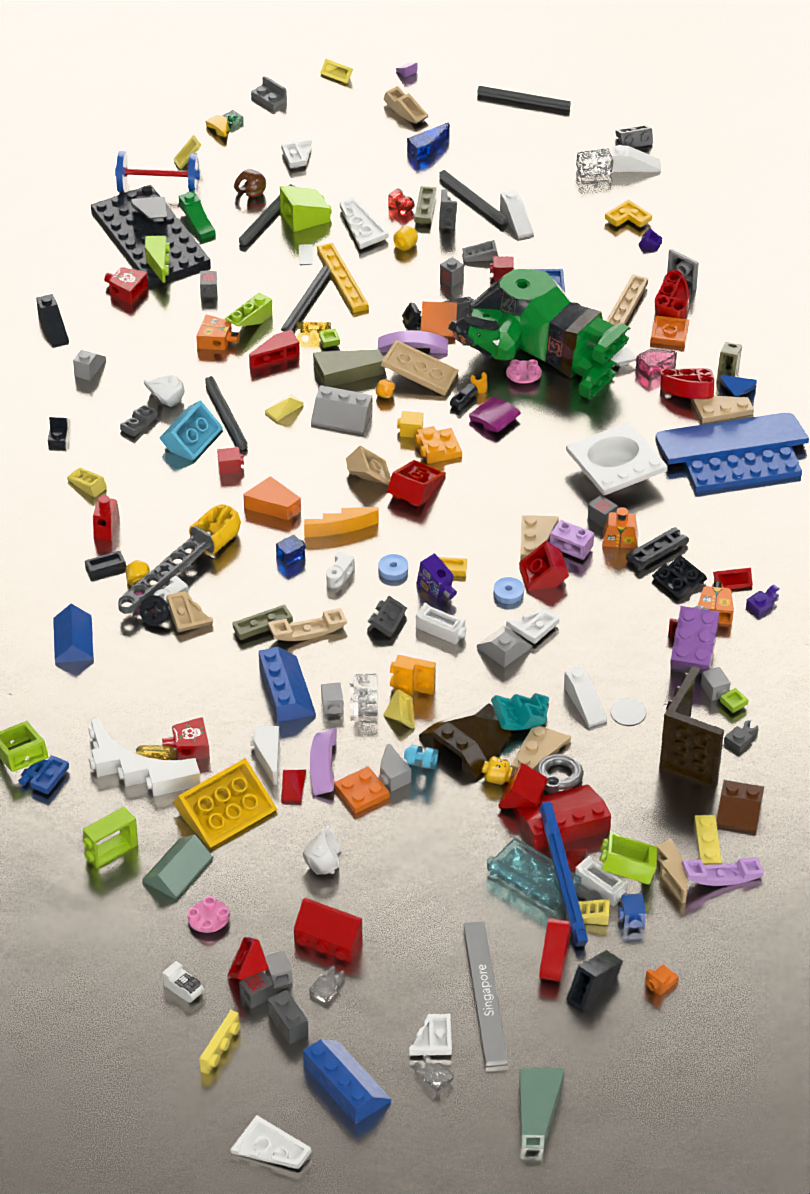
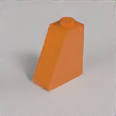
M269 476L243 494L244 508L285 520H289L301 512V497L272 476Z

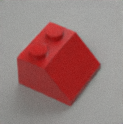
M544 541L519 562L528 591L556 588L569 577L561 550L547 541Z

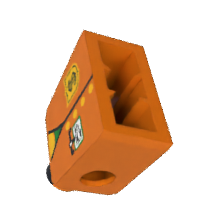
M208 314L205 315L196 335L197 349L226 350L229 342L238 343L240 339V333L232 331V324L230 322Z
M623 507L618 508L617 513L610 512L603 530L602 546L638 548L639 532L636 515L628 513V510Z
M714 582L712 587H703L697 606H704L708 610L719 612V623L732 624L734 606L731 590L723 588V584L720 582Z

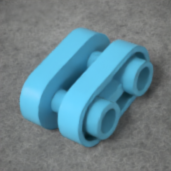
M411 744L409 748L406 747L404 759L407 760L409 765L419 766L420 762L423 761L422 767L435 769L438 750L426 747L423 753L422 746Z

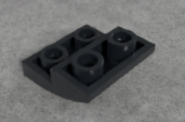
M679 555L669 565L665 563L652 575V578L678 599L689 594L707 580V576L682 555Z

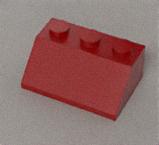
M304 897L294 926V942L301 946L313 948L320 953L332 955L339 960L352 963L362 946V918Z

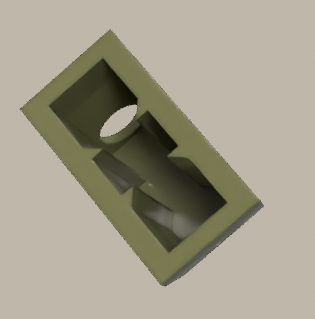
M732 342L724 343L720 351L716 380L721 381V375L737 376L743 345ZM727 366H731L730 371L726 370Z

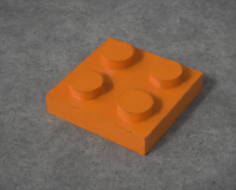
M369 766L334 782V788L355 814L390 798V792Z

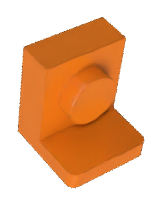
M662 964L655 971L650 968L646 971L645 983L650 990L657 992L661 996L678 982L679 976Z

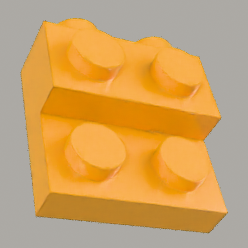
M435 426L417 429V434L414 435L415 443L420 446V454L422 457H425L427 464L462 457V449L452 428L436 431Z
M398 655L396 661H392L390 673L393 675L390 679V686L393 687V692L400 689L409 696H413L414 691L434 695L436 690L435 662Z

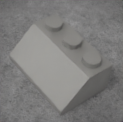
M321 385L315 397L311 425L363 435L373 412V395Z

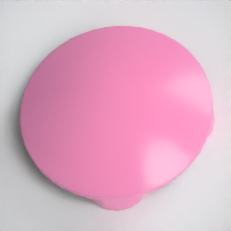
M514 359L510 361L506 374L514 382L531 383L541 377L542 370L537 360L519 361Z
M208 896L188 910V922L196 931L203 933L215 932L227 924L230 912L224 903L217 901L212 896Z

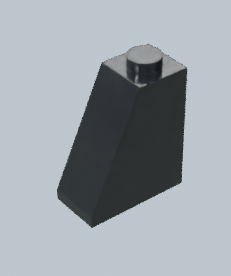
M605 950L578 965L566 1001L584 1011L617 979L623 960Z

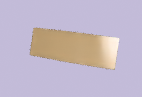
M399 86L385 92L383 100L406 120L417 124L429 117L410 93L405 94Z
M670 838L657 844V861L661 864V878L683 904L686 902L687 876L681 864L683 861L682 856Z

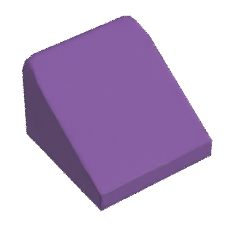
M408 62L397 67L396 71L406 78L418 72V63Z

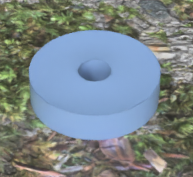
M388 554L379 560L378 572L386 580H400L408 574L409 564L402 555Z
M503 577L495 582L493 595L501 603L514 604L523 598L524 585L516 578Z

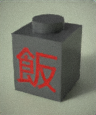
M450 257L440 264V280L451 288L464 281V264L454 257Z
M200 271V298L218 297L217 271Z
M600 495L589 502L588 518L604 528L608 514L610 512L617 513L618 505Z
M263 971L239 981L240 995L251 1009L266 1002L268 998L273 996L274 982Z

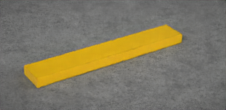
M333 242L317 246L318 254L325 266H328V269L331 270L330 274L352 313L368 310L369 303Z

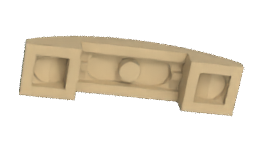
M338 608L323 611V615L320 618L295 623H288L287 619L268 622V627L275 639L302 641L334 632L345 626L347 619L342 609Z

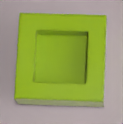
M336 328L319 331V338L323 348L341 345Z
M737 688L723 694L720 698V702L732 713L748 705L749 701Z

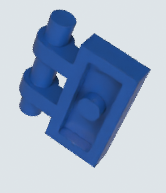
M51 755L48 760L44 759L30 765L28 769H24L19 783L24 786L30 781L31 788L49 794L68 770L69 762Z

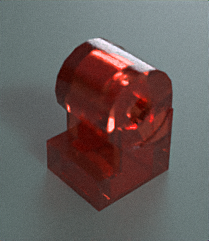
M399 187L388 194V208L405 215L415 208L414 200L410 196L404 195L403 190Z

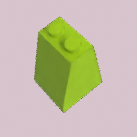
M279 186L280 213L293 232L331 222L332 208L330 204L326 203L324 196L317 189Z

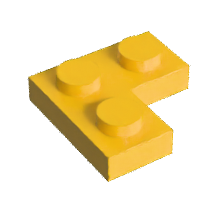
M629 199L605 213V220L616 227L627 220L642 227L652 221L653 217L652 214Z

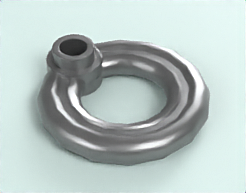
M562 754L549 755L543 758L536 767V771L548 779L545 790L549 794L577 786L584 774L582 765L576 759ZM553 765H564L572 773L568 778L560 779L557 776H550L548 769Z

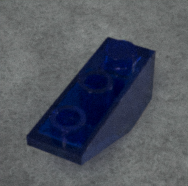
M447 122L408 137L407 152L416 161L432 156L450 137V123Z

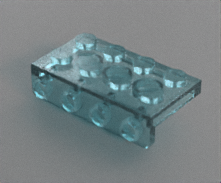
M514 837L496 857L490 856L487 859V870L493 876L506 881L508 885L519 889L526 896L540 902L544 907L554 911L563 902L552 859ZM570 871L576 889L581 883L582 877Z

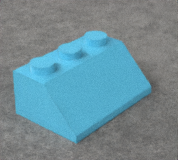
M199 400L189 405L159 439L170 452L192 461L223 429V426L205 404Z

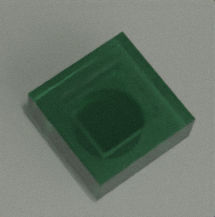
M234 109L222 115L227 118L228 125L231 128L244 122V116Z

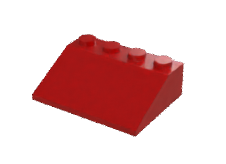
M589 784L541 796L537 807L513 808L533 851L549 847L539 809L544 802H552L563 844L606 833L611 828V813L605 801Z

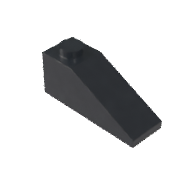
M48 294L36 297L37 312L52 346L69 342L54 295Z

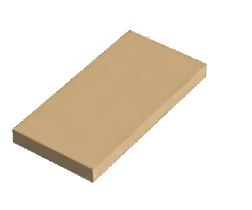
M396 339L381 363V366L443 396L447 394L459 372L458 369Z

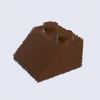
M724 780L716 820L717 826L756 833L764 787Z

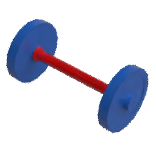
M119 150L115 166L117 192L125 193L128 175L186 177L188 178V191H194L197 194L199 180L201 179L198 153L190 154L188 171L128 168L127 151Z

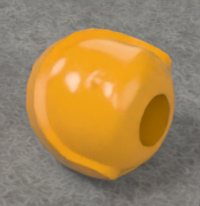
M386 379L380 380L376 386V395L384 399L391 398L395 384Z

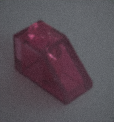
M650 348L636 356L635 369L650 380L660 375L662 370L671 369L676 366L677 352Z

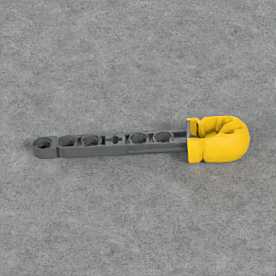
M225 504L216 505L208 510L198 521H195L189 527V539L131 587L130 592L124 593L118 599L119 611L123 614L134 612L147 597L154 595L157 590L161 589L172 577L185 569L204 551L207 550L213 554L219 551L222 546L226 545L239 532L241 520L238 512ZM194 549L195 551L188 553L185 550ZM176 559L182 560L180 563H174L173 561ZM149 581H156V582H157V583L154 584V585L148 584ZM136 592H144L141 596L135 595ZM123 603H131L130 606H122Z

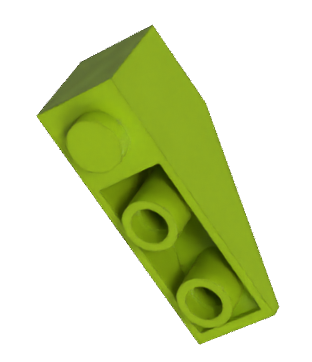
M146 236V261L161 281L165 282L166 275H169V265L166 264L170 263V257L167 254L170 253V243H167L166 236Z
M258 292L224 317V320L237 327L262 324L273 315L272 299Z

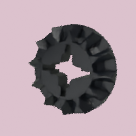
M158 595L147 597L140 607L142 620L150 626L162 625L164 621L168 620L167 617L170 613L169 604ZM155 606L161 610V612L156 613V616L152 611H149V609H154Z

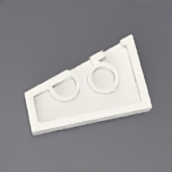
M257 1115L230 1149L231 1154L296 1169L301 1167L312 1152L311 1147Z

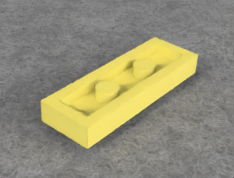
M695 815L694 823L699 860H702L703 865L722 864L715 815Z
M230 1010L199 1058L201 1072L209 1074L211 1069L217 1066L221 1053L228 1049L230 1039L238 1033L241 1024L239 1023L237 1012Z

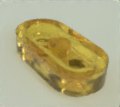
M296 322V329L300 330V333H310V330H317V333H319V331L331 329V322Z
M140 745L136 748L135 754L159 760H175L176 751L169 746Z

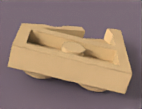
M186 591L166 596L177 632L213 624V618L211 616L208 617L201 610L202 607L197 602H194Z

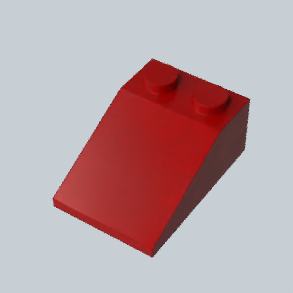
M412 460L392 472L387 493L392 494L396 499L407 500L411 505L420 506L427 502L446 476V472Z

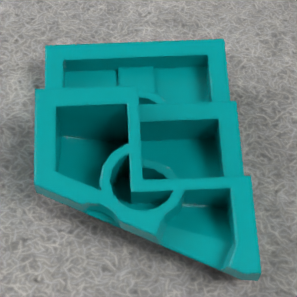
M534 693L531 698L514 694L511 699L494 695L491 702L502 729L524 730L545 724L547 720L546 713L548 712L547 703L550 699L548 696Z

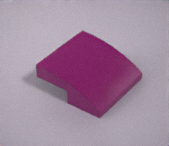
M490 397L468 415L470 421L483 423L485 430L499 432L517 418L521 411L502 399Z

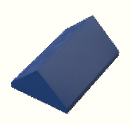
M70 603L53 617L55 663L94 660L92 615Z

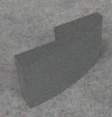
M143 405L133 410L131 418L120 423V430L134 437L156 418L158 412L149 406Z

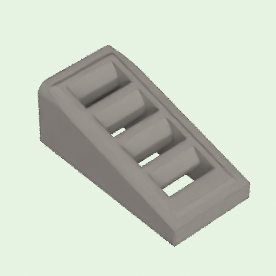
M495 240L462 248L465 262L492 261L493 256H499Z

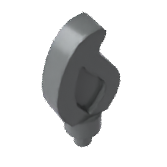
M577 890L576 892L584 901L605 900L597 891L587 892L583 890L581 892Z

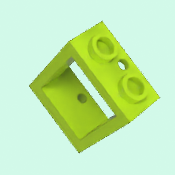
M28 721L0 731V759L11 772L49 758L45 740ZM29 739L31 741L12 750L8 749L9 747H12Z
M125 806L83 829L84 838L82 842L85 846L84 856L89 863L92 862L96 868H99L138 846L136 818ZM118 830L120 831L119 834H117V835L113 836L112 838H110V839L104 841L103 843L97 845V842H99V841H101L102 839H104V838L110 836L111 834L117 832Z
M610 832L608 838L603 839L600 848L602 852L599 861L602 862V870L650 885L656 870L657 847Z

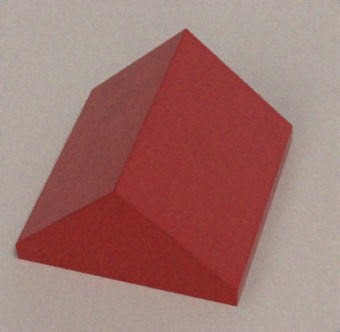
M521 763L507 782L498 807H537L548 781L547 777Z
M243 938L227 977L242 980L269 969L258 939Z

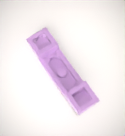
M407 330L392 332L378 337L377 349L380 352H388L396 339L411 347L430 348V353L448 354V339L430 332Z
M336 728L317 732L312 741L310 774L313 794L315 796L334 791V774L331 771L332 746L336 745Z
M739 858L736 864L703 865L702 860H683L681 863L687 878L703 885H734L748 882L764 875L758 858Z

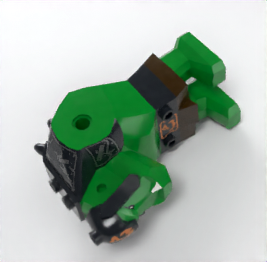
M514 269L505 274L470 304L469 314H466L457 322L453 320L449 325V330L453 332V336L458 342L478 350L488 358L513 360L517 351H525L553 366L570 379L576 374L582 376L583 378L579 384V394L589 400L614 378L616 372L612 370V367L616 366L617 363L611 360V358L627 344L630 337L625 335V332L631 329L623 323L613 325L604 320L602 311L582 306L578 302H571L565 291L561 289L546 271L533 269Z

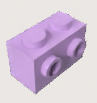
M560 520L550 533V543L562 552L583 560L594 546V532Z

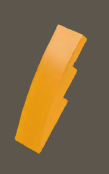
M379 507L341 508V513H323V519H304V538L343 534L379 523Z

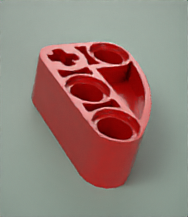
M671 270L667 273L654 299V312L656 316L686 319L689 310L688 285L680 271Z
M685 368L664 369L661 371L660 389L666 393L695 399H710L714 397L715 378L711 369Z
M548 919L539 971L540 979L561 981L571 932L570 921Z

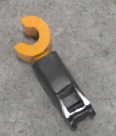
M483 372L481 374L482 379L476 380L475 376L472 375L471 383L453 396L449 405L451 407L456 406L458 410H462L467 402L477 393H485L488 390L486 373Z

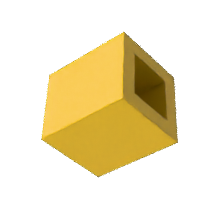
M402 411L401 418L397 419V429H400V436L414 438V435L417 434V429H421L424 426V413Z

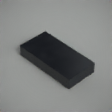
M121 550L84 560L90 577L123 569L127 566Z

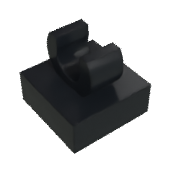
M409 302L401 316L407 326L413 327L416 322L421 323L422 312L418 309L416 303Z

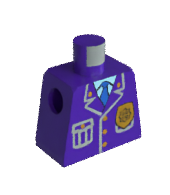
M435 553L420 561L416 581L419 587L434 599H439L445 595L451 600L457 594V591L452 587L453 573Z

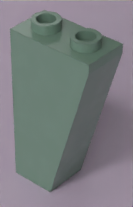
M520 1068L519 1090L522 1148H544L562 1091L564 1068Z

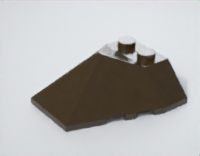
M487 703L434 723L420 733L419 737L433 748L441 742L462 758V770L477 780L485 774L481 772L484 761H489L493 756H499L502 747L508 742L515 730L502 729L494 707Z

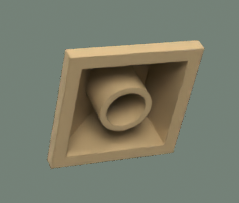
M361 445L345 458L347 470L350 474L389 486L391 475L385 459Z

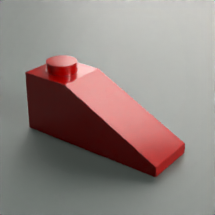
M292 329L273 335L249 353L250 370L300 356V343Z

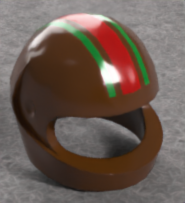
M247 168L236 178L233 188L238 193L246 191L247 197L254 198L264 193L267 181L261 172ZM243 180H247L242 186H240V183Z

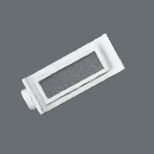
M426 602L416 613L415 628L453 644H457L466 635V619L462 620L430 607Z
M590 855L576 867L575 881L590 891H597L603 899L610 900L611 906L614 907L619 901L621 902L622 895H628V881H623L613 873L603 871L602 866L595 862Z

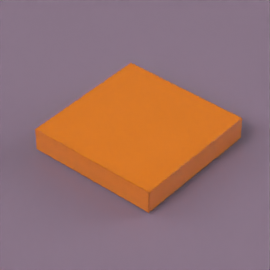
M422 301L421 331L434 333L445 338H454L453 332L449 330V325L453 320L457 321V303Z
M655 316L650 343L685 347L690 320Z

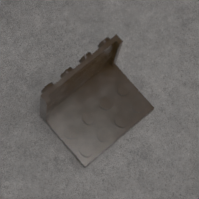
M692 666L689 673L686 672L684 674L682 685L677 686L674 699H670L666 707L659 768L716 788L719 780L724 729L691 718L695 678L700 672V668Z

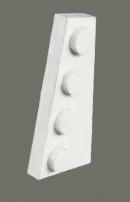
M354 196L339 202V207L360 249L389 238V232Z

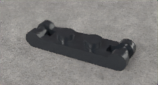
M673 527L629 552L626 560L630 564L633 563L638 571H642L651 562L679 546L687 545L689 538L685 534H681L677 527Z

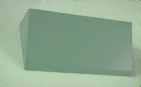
M195 834L179 838L142 880L144 883L177 900L209 864L213 856Z

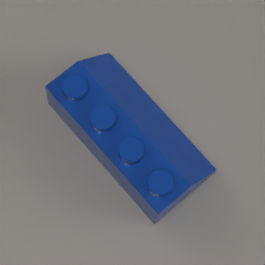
M279 647L258 650L259 668L277 723L316 715L297 656Z
M320 1039L303 1050V1066L355 1124L391 1102V1098L339 1041Z

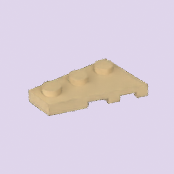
M714 396L710 399L691 398L702 424L754 415V408L748 397Z
M522 515L520 560H523L544 541H548L550 533L559 522V516Z
M543 726L532 728L511 764V767H513L512 771L515 772L521 763L536 770L537 764L543 758L557 754L559 748L564 744L570 743L571 736Z

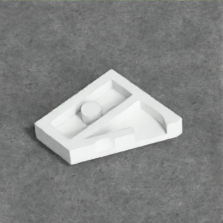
M312 138L281 143V150L290 168H297L307 164L312 147Z
M544 608L534 613L524 614L522 619L515 621L512 618L508 619L506 626L535 644L559 624L560 618Z
M428 1014L424 1021V1026L420 1028L414 1044L409 1048V1055H452L450 1014Z

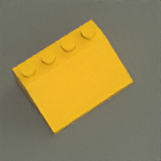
M246 758L178 795L173 802L183 820L209 849L278 810Z

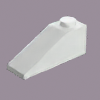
M611 146V172H661L659 158L630 146Z
M517 190L501 192L500 210L508 217L507 221L517 238L520 239L534 235L523 200Z
M583 665L565 671L564 688L588 727L607 722L593 682Z
M255 726V733L251 734V746H254L255 755L273 785H278L279 726Z

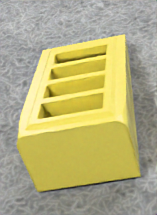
M81 467L67 476L68 481L93 497H97L107 489L103 476Z
M610 900L579 902L580 910L586 911V914H582L584 923L608 925Z

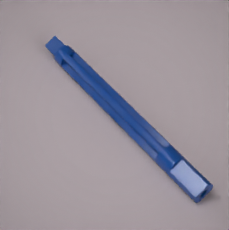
M544 802L539 809L567 918L571 923V933L575 946H585L588 942L586 928L552 802Z

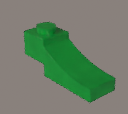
M194 191L178 195L179 207L186 215V221L200 240L216 235V229L208 219L197 194Z

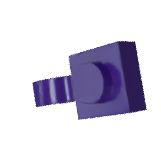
M773 584L765 593L760 590L746 599V605L760 615L773 606V600L779 597V594L776 592L780 588Z

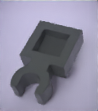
M747 720L744 722L743 728L736 726L724 737V742L740 752L752 742L753 736L758 733L759 726L756 725L754 728H749L751 721Z

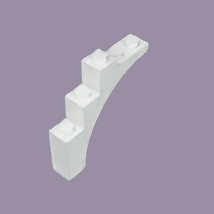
M99 717L91 718L92 727H88L90 738L95 741L93 742L94 749H91L92 758H89L91 770L95 769L97 777L118 773L119 779H123L125 787L146 782L147 789L152 790L153 796L190 789L201 783L200 771L195 758L159 760L135 754L119 745L109 736L103 728Z

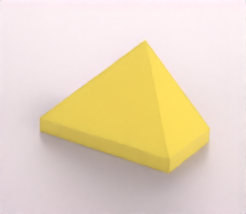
M325 58L320 74L348 84L354 69Z
M194 134L173 158L179 169H182L189 162L190 154L198 153L202 146Z
M290 394L266 409L265 413L277 422L303 406L304 402Z
M397 689L383 716L413 729L415 723L412 697Z

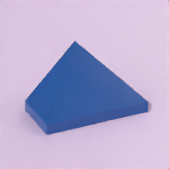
M721 375V385L735 397L755 390L757 388V379Z

